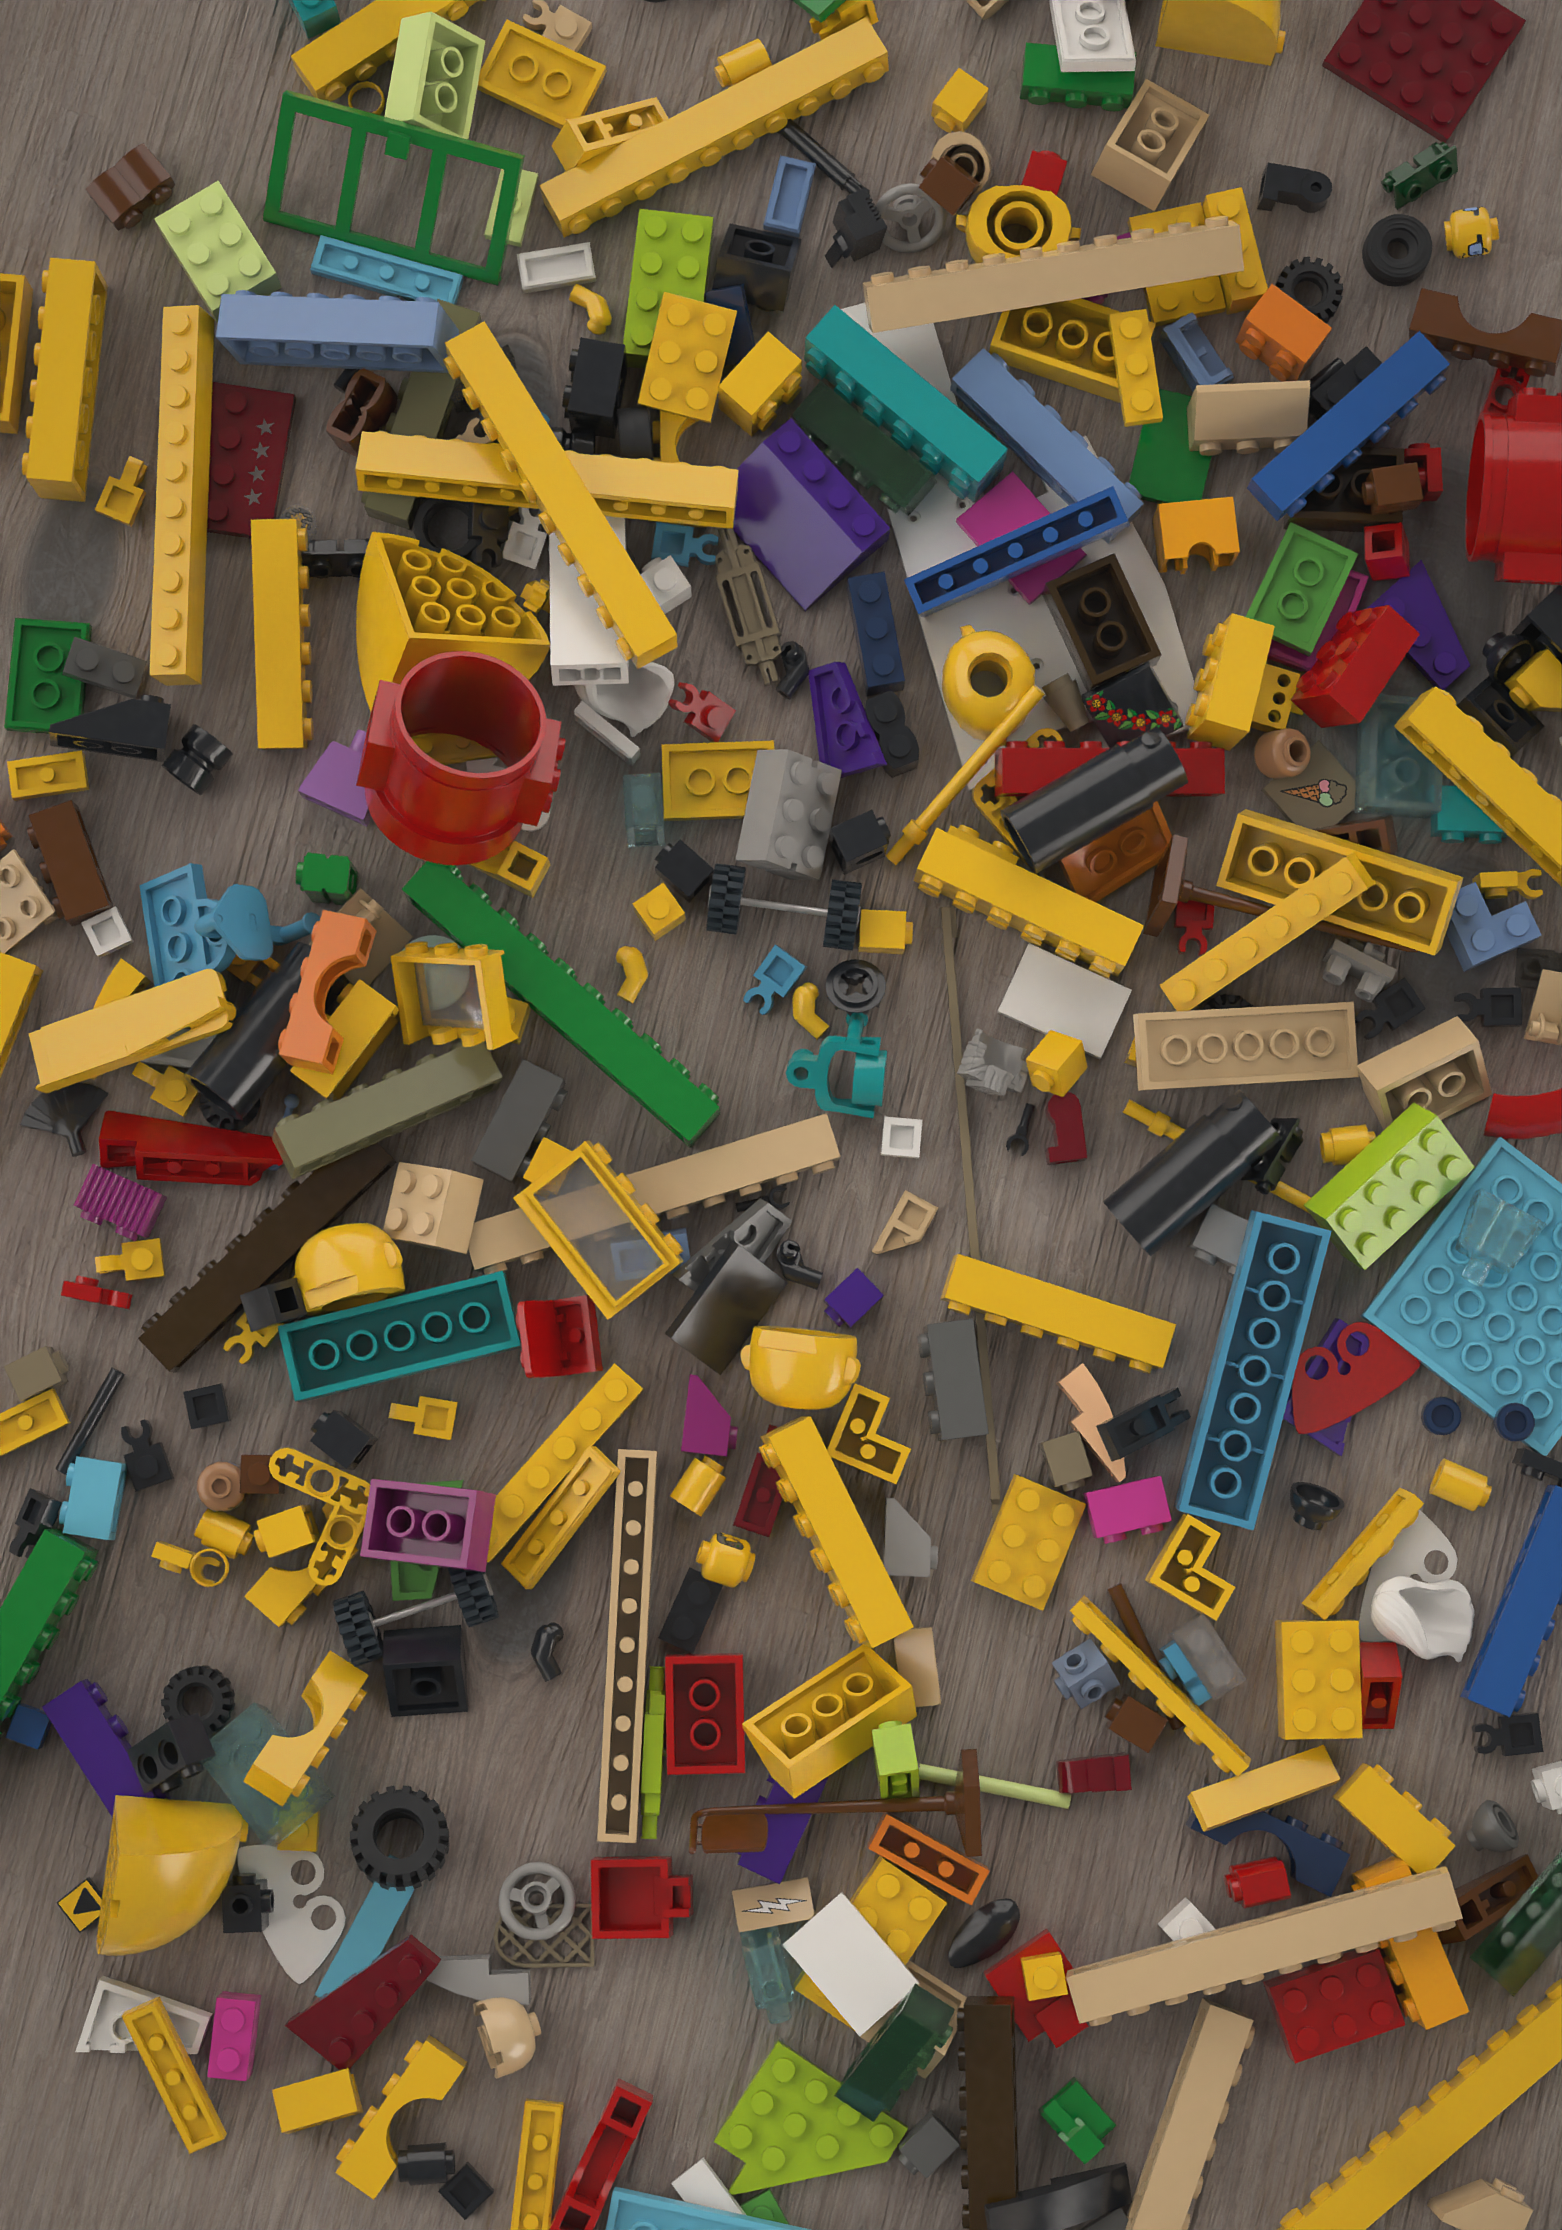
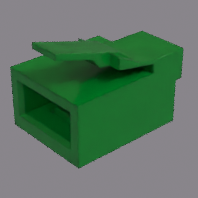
M1075 2077L1071 2078L1038 2109L1041 2116L1084 2165L1105 2147L1101 2140L1117 2126Z

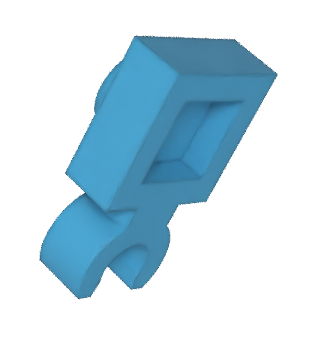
M657 522L651 560L658 557L664 560L671 555L678 566L689 567L690 557H696L704 565H714L716 563V556L707 555L702 549L708 544L718 545L719 537L713 534H704L699 538H693L694 527Z
M774 945L753 975L761 981V984L748 990L743 1001L750 1003L755 995L763 996L765 1003L759 1013L766 1015L773 1008L774 994L778 993L783 998H786L807 966L778 945Z
M1170 1641L1159 1649L1164 1658L1159 1660L1163 1670L1171 1680L1176 1677L1179 1679L1196 1705L1200 1706L1211 1698L1176 1642Z

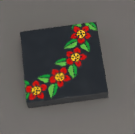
M1149 661L1081 695L1085 707L1109 748L1115 746L1116 742L1131 741L1154 727H1158L1165 736L1184 727L1180 715Z

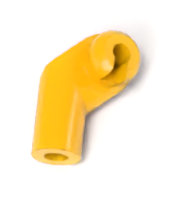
M622 946L616 953V961L622 965L626 979L620 987L617 996L633 1004L648 978V970L642 953L636 947Z

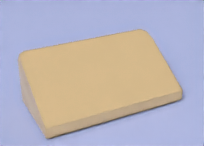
M932 1627L909 1629L894 1637L897 1672L912 1685L915 1706L941 1705Z

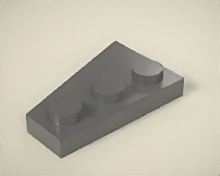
M760 1198L671 1275L695 1292L732 1241L742 1246L764 1264L792 1223V1220L770 1203Z

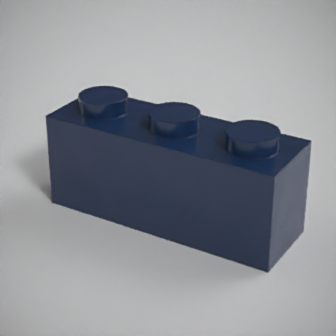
M885 571L849 577L846 589L866 697L880 695L890 690L892 692L903 691L905 677Z

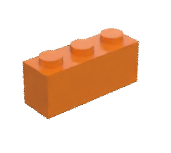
M890 1812L883 1813L867 1843V1847L871 1851L971 1906L990 1872L986 1865L971 1857H966V1854Z

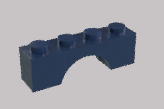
M1273 1807L1203 1832L1195 1812L1192 1810L1186 1825L1224 1845L1228 1844L1239 1834L1248 1831L1260 1830L1276 1835L1282 1841L1289 1854L1290 1876L1329 1897L1332 1896L1350 1857L1349 1853L1341 1849L1344 1843L1341 1840L1322 1832L1319 1839L1306 1832L1308 1824L1290 1815H1287L1285 1821L1271 1815Z

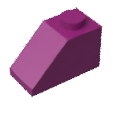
M690 1374L681 1451L727 1456L728 1449H736L738 1427L731 1426V1417L698 1375Z

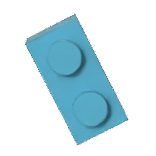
M76 1456L75 1463L69 1464L66 1475V1486H71L68 1502L63 1501L60 1509L59 1524H64L63 1533L103 1540H115L128 1469L126 1463Z

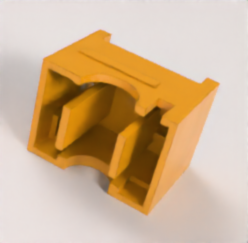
M1233 497L1158 504L1152 521L1159 573L1167 572V561L1174 559L1175 571L1185 574L1188 568L1187 558L1191 555L1204 557L1209 562L1211 571H1216L1217 567L1232 566L1240 548Z

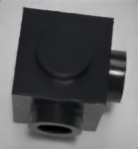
M256 1873L232 1875L233 1880H229L222 1891L223 1933L264 1931L269 1926V1913L274 1911L273 1889H268L267 1879H256Z

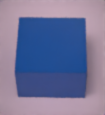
M21 1703L16 1708L6 1738L35 1749H41L52 1723L43 1710Z

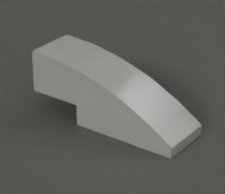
M491 1954L438 1956L441 1958V1961L426 1979L453 1993L480 2001L504 1997L513 1999L522 2005H529L531 2002V1969L492 1970Z

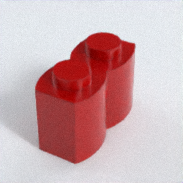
M1276 1856L1229 1866L1230 1874L1224 1875L1228 1897L1233 1898L1234 1903L1241 1904L1244 1909L1291 1899L1285 1866L1282 1860H1278Z

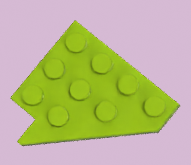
M777 2040L715 2136L714 2142L745 2162L728 2188L730 2194L736 2195L885 2163L889 2160L907 2132L908 2126L780 2040Z

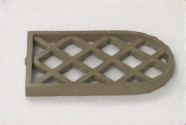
M530 1903V1904L533 1905V1906H539V1905H541V1904H533V1903ZM551 1903L549 1908L559 1909L550 1918L548 1917L549 1925L554 1923L553 1921L562 1913L564 1903ZM576 1903L575 1908L586 1909L578 1917L573 1914L571 1918L573 1922L564 1932L558 1933L560 1936L551 1945L545 1940H538L546 1950L537 1960L526 1950L535 1940H528L522 1946L513 1937L515 1933L512 1931L508 1932L501 1925L503 1919L500 1917L496 1923L493 1936L496 1950L502 1959L513 1966L523 1968L595 1967V1939H592L591 1903ZM523 1906L511 1907L515 1918L521 1924L532 1928L526 1921L533 1914L528 1913L522 1918L516 1910L524 1909ZM589 1911L590 1930L581 1922ZM576 1925L587 1934L578 1945L567 1936ZM499 1930L505 1935L500 1943L498 1939ZM562 1939L573 1948L564 1959L554 1950ZM589 1939L590 1958L581 1950L582 1946ZM508 1940L519 1949L512 1958L505 1955L501 1949ZM523 1953L532 1963H523L515 1960ZM549 1953L559 1961L540 1963ZM578 1953L586 1962L568 1961Z

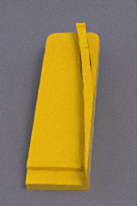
M204 969L28 1033L40 1084L35 1087L36 1090L50 1093L227 1031L233 1025L229 1020L233 1021L236 1017V1008L234 1004L226 1001L224 992L227 991L223 975L213 969ZM187 1026L192 1028L170 1041L166 1038Z

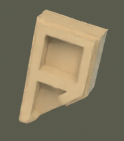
M905 1190L875 1244L872 1253L878 1255L919 1243L938 1207Z

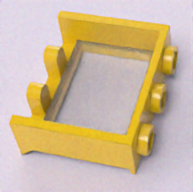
M418 941L406 944L404 951L391 955L403 1043L410 1045L423 1038L432 1036L433 1045H442L461 1038L463 1047L475 1046L486 1041L487 1050H494L518 1039L519 1037L511 1030L501 960L504 950L488 949L486 944H475L465 948H458L457 943H443L435 947H428L427 942Z

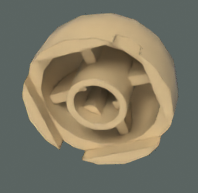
M504 1997L475 2002L473 2004L474 2015H481L484 2023L477 2027L489 2066L491 2069L496 2068L495 2078H500L523 2068L532 2059L536 2050L535 2036L541 2035L539 2021L535 2012L527 2013L522 2004Z

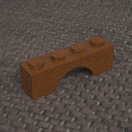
M1421 288L1409 328V340L1420 331L1436 349L1451 352V355L1461 360H1472V358L1486 360L1489 365L1501 369L1509 368V366L1524 369L1525 373L1535 377H1544L1546 374L1555 376L1562 353L1561 319L1531 313L1523 323L1510 331L1488 333L1476 329L1466 321L1459 307L1458 296Z

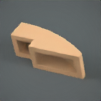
M1081 1363L1056 1383L1079 1411V1414L1068 1423L1075 1432L1079 1431L1082 1441L1115 1482H1121L1126 1478L1124 1457L1111 1461L1096 1427L1113 1417L1110 1406L1098 1383L1085 1365Z

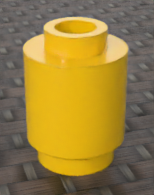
M1366 1124L1329 1128L1328 1132L1320 1133V1151L1323 1163L1332 1162L1333 1166L1348 1164L1376 1138L1375 1132H1368Z
M210 1509L204 1512L194 1533L195 1537L201 1539L202 1545L219 1550L225 1556L234 1560L238 1554L243 1556L247 1554L255 1537L254 1534L249 1533L251 1524L224 1511L215 1512Z

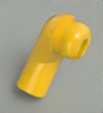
M575 284L570 293L569 301L587 309L590 318L587 322V328L590 332L597 335L604 334L612 320L607 301L601 295L579 284Z
M806 982L798 986L792 995L793 1017L818 1040L830 1026L815 1013V1000L819 996L817 986Z

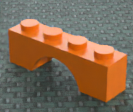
M323 910L320 921L314 924L311 934L313 942L309 957H305L301 965L300 975L302 980L298 993L293 994L290 1001L289 1012L291 1016L287 1029H283L278 1041L279 1055L289 1065L333 1075L344 1038L328 1023L325 1013V1001L330 987L341 975L356 968L366 967L376 935V929L366 918Z

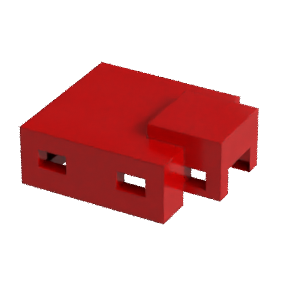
M672 1856L594 1857L591 1859L592 1939L670 1938L674 1935L673 1917H690L694 1914L693 1874L673 1875Z
M1047 1928L983 1972L998 1996H1014L1015 2022L1028 2042L1045 2031L1055 2047L1058 2048L1089 2027L1086 2022L1079 2024L1066 1979L1067 1970L1074 1968ZM1059 1951L1062 1957L1068 1995L1029 2001L1026 1994L1020 1958Z

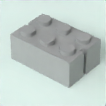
M789 749L757 750L735 860L759 869H765L767 872L786 879L820 880L842 770L819 761H812V758Z

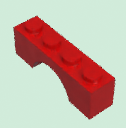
M618 2078L551 2221L549 2230L594 2229L621 2165L652 2105V2094Z

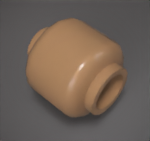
M1285 728L1266 732L1258 739L1255 745V762L1260 772L1268 778L1282 779L1300 775L1307 768L1310 761L1309 743L1305 736L1295 729Z

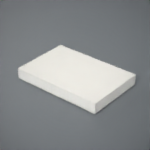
M1049 0L1061 72L1135 71L1136 57L1125 0Z
M1029 943L997 1013L1045 1035L1050 1030L1082 1040L1084 1052L1097 1059H1101L1132 990Z
M843 1892L837 1895L782 1944L859 2036L865 2033L919 1984V1981Z

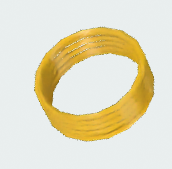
M369 81L359 82L354 85L348 95L349 107L353 108L351 104L352 97L358 90L372 88L379 92L382 97L379 108L372 113L380 115L385 106V98L381 88Z
M204 1549L193 1556L190 1563V1573L197 1584L204 1587H213L221 1584L226 1579L229 1573V1562L221 1551ZM206 1551H213L219 1554L225 1563L223 1577L214 1584L201 1582L194 1572V1563L197 1557Z

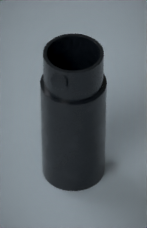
M1154 727L1122 746L1116 744L1002 809L1000 814L1021 856L1030 869L1037 874L1153 808L1154 802L1186 785L1188 779L1183 765L1169 740L1158 727Z
M298 942L276 970L267 973L236 1011L234 1020H229V1022L233 1023L232 1027L227 1031L217 1034L184 1074L187 1081L203 1097L237 1120H243L288 1064L279 1055L278 1041L283 1029H287L291 1016L289 1012L291 998L299 990L302 980L300 975L302 962L305 957H309L311 946L305 943ZM344 974L330 987L325 1001V1011L349 983Z
M1239 1089L1233 1095L1228 1096L1224 1103L1209 1116L1205 1114L1201 1116L1103 1202L1139 1245L1152 1256L1251 1171V1165L1263 1154L1271 1150L1282 1137Z

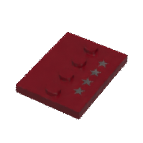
M212 382L207 532L251 539V520L276 519L296 403L295 394Z

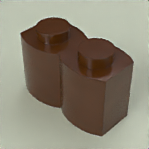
M142 143L123 156L115 166L99 175L85 190L119 231L124 227L130 229L142 220L143 212L146 208L153 204L158 206L167 201L172 195L171 189L175 186V183L160 162Z
M362 368L349 381L345 391V400L339 403L332 411L326 427V432L339 449L358 457L362 431H379V427L384 425L391 413L395 411L398 396L386 378Z

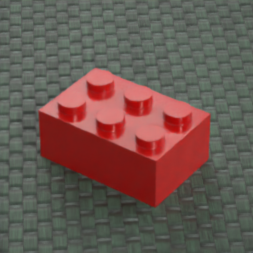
M1390 605L1350 611L1343 615L1336 624L1337 631L1332 639L1326 642L1317 652V661L1311 670L1303 674L1296 684L1298 689L1291 698V701L1321 728L1361 723L1420 635Z
M743 1653L666 1654L667 1775L745 1773V1740L742 1723H744Z
M1378 1948L1364 1953H1356V1950L1344 1953L1341 1958L1322 1964L1315 1963L1298 1971L1263 1981L1288 2057L1295 2064L1406 2025Z

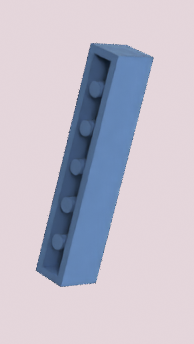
M983 348L952 378L950 390L1068 505L1114 486L1129 523L1140 514L1144 503L1140 500L1142 497L1138 490L1128 482L1123 484L1114 475L1115 470L1105 458L1101 456L1096 458L1087 449V441L1077 431L1073 430L1070 432L1060 423L1062 419L1058 412L1048 404L1043 406L1034 397L1035 392L1023 379L1017 381L1007 371L1009 369L1007 363L998 354L993 353L991 355ZM1122 530L1102 539L1109 544Z

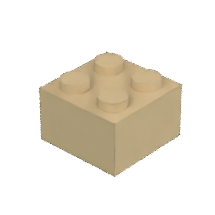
M399 1162L383 1231L397 1241L467 1254L484 1179L453 1170Z

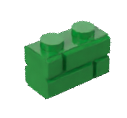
M308 852L304 856V862H298L296 885H300V890L305 891L312 902L330 904L332 900L335 905H344L356 892L358 872L348 856L330 855L327 858L325 854Z

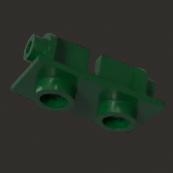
M1435 142L1413 157V162L1418 168L1414 169L1406 161L1385 174V179L1381 181V184L1387 193L1394 192L1395 208L1397 210L1409 202L1416 201L1423 193L1437 184L1447 181L1453 174L1458 172L1457 149L1455 145L1449 148L1445 142L1440 144Z

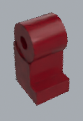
M1067 1092L1064 1097L1054 1094L1049 1099L1045 1109L1047 1119L1053 1125L1055 1147H1048L1045 1150L1047 1165L1085 1161L1087 1159V1150L1079 1099L1071 1092Z
M1125 1752L1056 1761L1059 1793L1132 1790L1129 1755Z

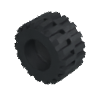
M404 1785L402 1790H395V1786L386 1787L387 1792L379 1794L378 1791L371 1794L372 1799L368 1803L363 1801L358 1807L360 1812L357 1816L354 1815L351 1822L353 1827L352 1831H350L351 1849L359 1869L366 1874L367 1879L372 1883L377 1882L381 1888L387 1890L390 1887H395L397 1891H406L405 1887L413 1886L416 1889L422 1886V1881L426 1879L431 1881L436 1876L435 1871L438 1868L442 1869L445 1863L446 1853L448 1854L450 1846L446 1818L444 1813L441 1812L439 1804L434 1799L430 1800L424 1791L419 1789L418 1792L412 1791L411 1786ZM399 1818L415 1821L423 1831L422 1844L415 1853L406 1858L393 1859L380 1852L377 1845V1836L385 1824Z

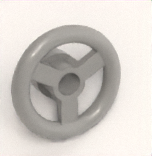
M907 183L895 186L884 193L876 204V211H879L878 215H881V219L899 222L902 228L907 229L909 242L894 238L886 230L882 243L890 249L903 253L922 251L933 245L944 231L947 219L946 210L919 188L920 184ZM896 199L894 206L889 207V204ZM933 206L935 224L932 230L925 237L921 238L918 225L923 214ZM907 213L914 214L912 217H904Z
M531 1862L515 1869L504 1881L499 1894V1911L504 1923L513 1933L529 1940H544L560 1933L570 1922L576 1906L575 1889L569 1877L560 1868L545 1862ZM531 1874H545L552 1877L546 1884L534 1881L525 1885L522 1890L514 1888L522 1878ZM561 1887L564 1893V1907L559 1918L549 1925L546 1911L551 1905L552 1895ZM532 1895H543V1903L539 1906L531 1905L530 1898ZM510 1900L521 1903L528 1913L534 1914L537 1928L527 1927L515 1918L511 1910Z

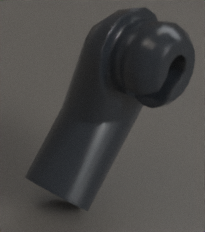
M788 641L781 647V656L786 675L776 687V691L789 700L807 678L810 670L803 647L794 641Z
M555 1622L542 1625L536 1631L531 1647V1655L545 1682L562 1674L553 1656L556 1643L563 1639L564 1632L562 1627Z

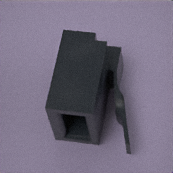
M866 187L838 202L832 221L837 230L833 236L835 242L824 255L831 268L837 264L841 257L846 259L851 256L855 262L880 250L887 225L883 218L881 219V215H878L879 211H876L877 207H874L875 204L874 202L872 203L873 200L872 198L870 199Z

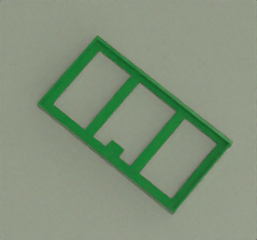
M286 90L282 94L263 221L319 237L323 235L498 286L502 279V270L525 155ZM296 112L352 128L335 226L281 211ZM368 132L387 137L384 154L394 158L407 160L410 144L433 150L415 248L351 230ZM448 154L504 169L486 267L431 252Z

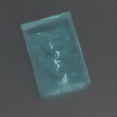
M1379 694L1361 723H1358L1355 814L1382 816L1392 814L1395 817L1428 819L1441 812L1443 773L1394 727L1418 697Z
M254 1702L210 1739L216 1756L203 1765L261 1842L276 1847L332 1800L335 1795L311 1765L305 1773L311 1777L298 1798L291 1794L283 1807L243 1782L252 1764L272 1735L289 1737L269 1709Z

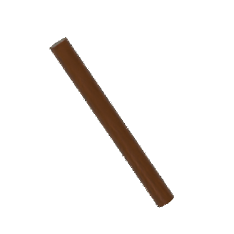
M1120 1583L1107 1589L1130 1640L1161 1670L1122 1584ZM1166 1715L1172 1730L1185 1726L1176 1715L1173 1718Z

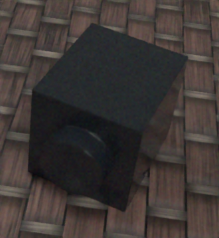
M681 839L674 846L668 843L655 858L658 862L655 866L656 874L689 903L713 878L714 869Z
M297 1278L269 1284L240 1295L251 1332L283 1324L307 1315Z

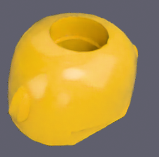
M996 185L978 194L969 208L968 215L956 216L955 226L960 231L966 233L967 246L971 257L976 263H982V257L990 254L1004 253L1005 259L1020 256V250L1032 247H1042L1043 252L1057 250V244L1079 241L1081 237V228L1072 227L1071 215L1066 203L1051 191H1042L1025 185ZM1018 223L1028 227L1033 232L1034 237L1025 243H1014L1004 236L1001 229L1008 224Z
M968 624L960 627L962 637L949 649L942 669V692L947 708L960 728L974 739L985 741L994 729L1012 712L1027 691L1035 685V668L1028 654L1012 638L1001 632L990 630L975 632L973 627ZM980 671H990L1001 678L1004 683V690L995 697L979 695L971 686L970 679ZM1026 717L1011 734L1015 733L1025 723ZM1007 739L1002 743L1001 746H1004V745H1005V742H1007Z
M343 1224L322 1230L306 1241L296 1258V1275L293 1278H297L308 1316H321L394 1298L405 1291L402 1269L403 1259L399 1248L390 1235L373 1224Z
M754 1326L750 1345H746L741 1350V1362L744 1368L750 1371V1379L757 1393L765 1401L787 1408L819 1410L835 1406L847 1395L852 1383H855L861 1364L856 1358V1337L834 1332L781 1326Z

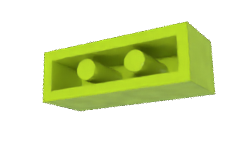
M888 1721L880 1724L879 1729L872 1730L874 1764L880 1799L920 1797L919 1768L911 1723L902 1725L901 1721Z

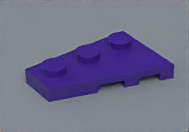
M1422 560L1410 569V577L1400 578L1368 607L1374 608L1390 605L1420 633L1406 654V657L1434 687L1445 690L1470 667V663Z
M832 662L809 670L808 675L819 762L842 770L840 779L887 765L846 663Z
M1335 1318L1317 1347L1330 1350L1338 1362V1372L1341 1375H1347L1351 1368L1348 1362L1343 1361L1339 1355L1337 1340L1341 1331L1348 1324L1339 1318ZM1359 1331L1351 1333L1346 1340L1347 1350L1354 1356L1363 1355L1369 1348L1368 1337ZM1320 1355L1311 1356L1305 1366L1306 1374L1315 1380L1323 1378L1328 1372L1326 1359ZM1291 1388L1283 1420L1295 1427ZM1352 1416L1330 1427L1306 1435L1336 1455L1342 1456L1345 1446L1343 1440L1348 1422L1350 1423Z

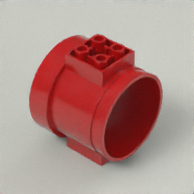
M1523 388V391H1518V394L1508 400L1507 414L1501 416L1480 413L1478 416L1472 442L1467 483L1465 548L1468 562H1478V560L1495 563L1494 582L1562 585V393L1552 396L1546 395L1547 389Z
M452 651L437 654L414 666L405 675L401 684L379 680L367 726L356 786L365 788V798L369 812L380 831L403 851L422 860L443 865L478 863L499 854L507 848L520 832L523 823L537 826L542 812L549 813L553 792L557 791L561 769H557L558 761L562 759L566 738L559 737L562 722L546 718L544 705L533 685L518 670L502 660L469 651ZM430 733H443L464 737L491 750L507 768L489 773H472L453 769L435 761L424 753L411 737Z

